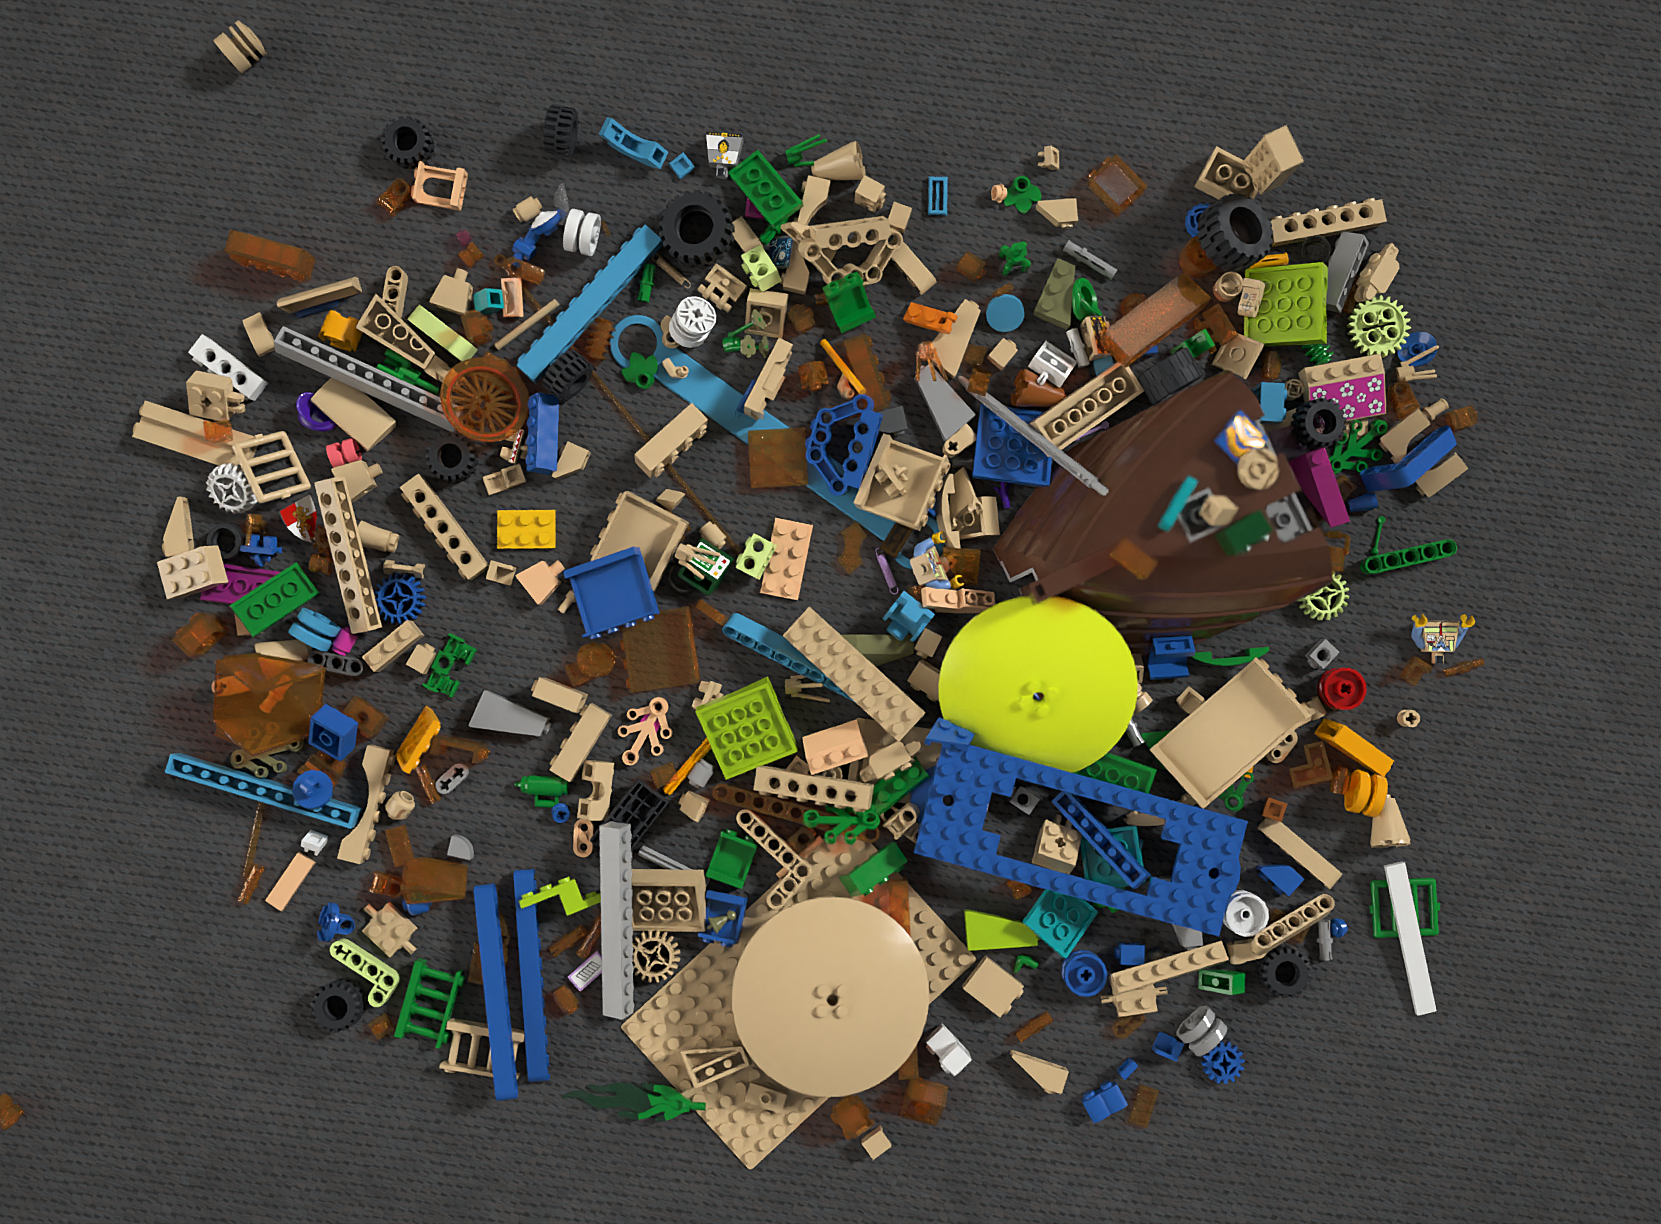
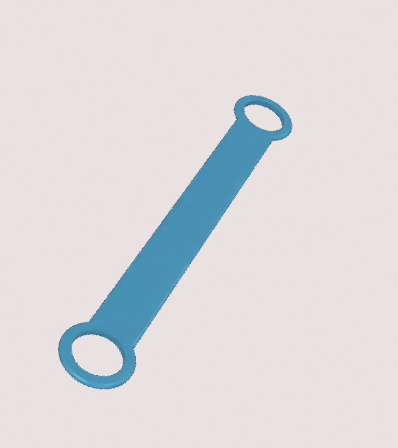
M632 315L616 324L610 335L609 348L612 357L621 367H630V361L624 358L619 351L618 340L620 334L626 327L633 324L648 326L657 338V347L653 354L658 362V370L653 375L657 381L688 403H693L702 413L881 540H885L895 522L858 509L854 504L859 491L858 488L851 486L849 492L841 496L831 494L827 482L814 464L809 463L806 459L807 448L805 447V438L765 410H763L764 419L759 418L758 421L736 411L743 394L678 348L670 349L664 346L661 326L655 320L643 315ZM669 358L674 366H687L689 369L687 377L683 379L670 377L661 364L662 361ZM815 450L813 453L815 460H819L821 457L819 450ZM827 455L840 474L844 476L843 465ZM837 481L835 484L838 491L843 489V483ZM928 515L926 524L931 527L934 534L938 533L937 521ZM945 543L935 545L939 557L944 550ZM899 552L895 559L896 562L912 569L910 559Z

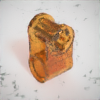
M396 179L378 198L377 204L383 206L389 212V215L394 217L411 198L412 187L405 180ZM406 186V190L403 193H399V189Z
M1399 381L1389 386L1388 395L1399 419L1402 420L1417 407L1420 410L1419 402L1415 398L1408 382ZM1397 386H1399L1402 390L1401 395H1399L1396 391Z
M373 871L374 878L368 891L391 898L403 896L408 891V883L405 880L384 872ZM396 883L401 888L400 893H397L394 889Z

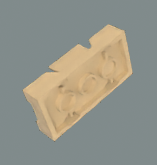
M778 338L744 405L745 415L757 421L759 418L764 419L763 410L766 406L764 400L766 397L774 400L785 379L783 374L792 355L791 349L793 344Z

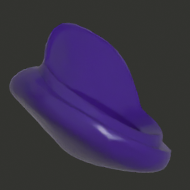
M302 393L296 401V409L298 411V420L303 426L319 432L330 431L338 426L311 402V398L315 395L314 393Z

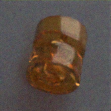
M7 1093L0 1096V1128L3 1131L12 1127L25 1114V1111L18 1104L13 1105L14 1100Z

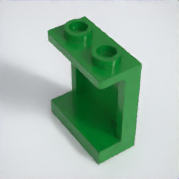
M858 272L847 274L844 278L830 282L827 286L822 287L835 323L841 333L876 318L863 287L864 282Z
M722 830L705 876L742 889L758 843L755 842L753 837L745 835L742 838L737 836L738 832L734 830Z

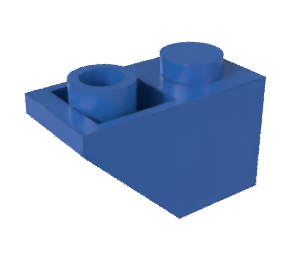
M1286 864L1258 865L1256 867L1260 871L1258 876L1265 882L1270 879V882L1274 884L1272 888L1279 895L1285 894L1290 896L1304 880L1291 866Z

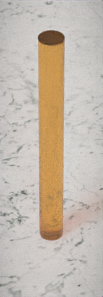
M258 801L242 874L243 877L251 876L266 803Z

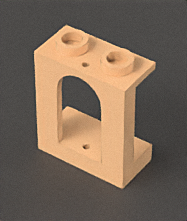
M419 161L418 167L414 171L416 180L415 185L411 188V197L419 204L461 211L468 173L462 168H457L455 171L426 166L422 161ZM428 178L454 181L451 199L427 195L423 191L424 181Z

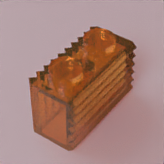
M1127 538L1119 540L1109 554L1140 579L1147 578L1158 564L1157 561H1154V558L1147 556L1144 550L1141 551L1140 548H1137V545L1134 546V543H1131L1130 540L1127 541Z

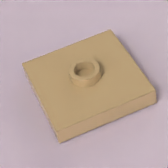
M1229 330L1211 365L1224 371H1232L1234 375L1246 379L1264 344Z

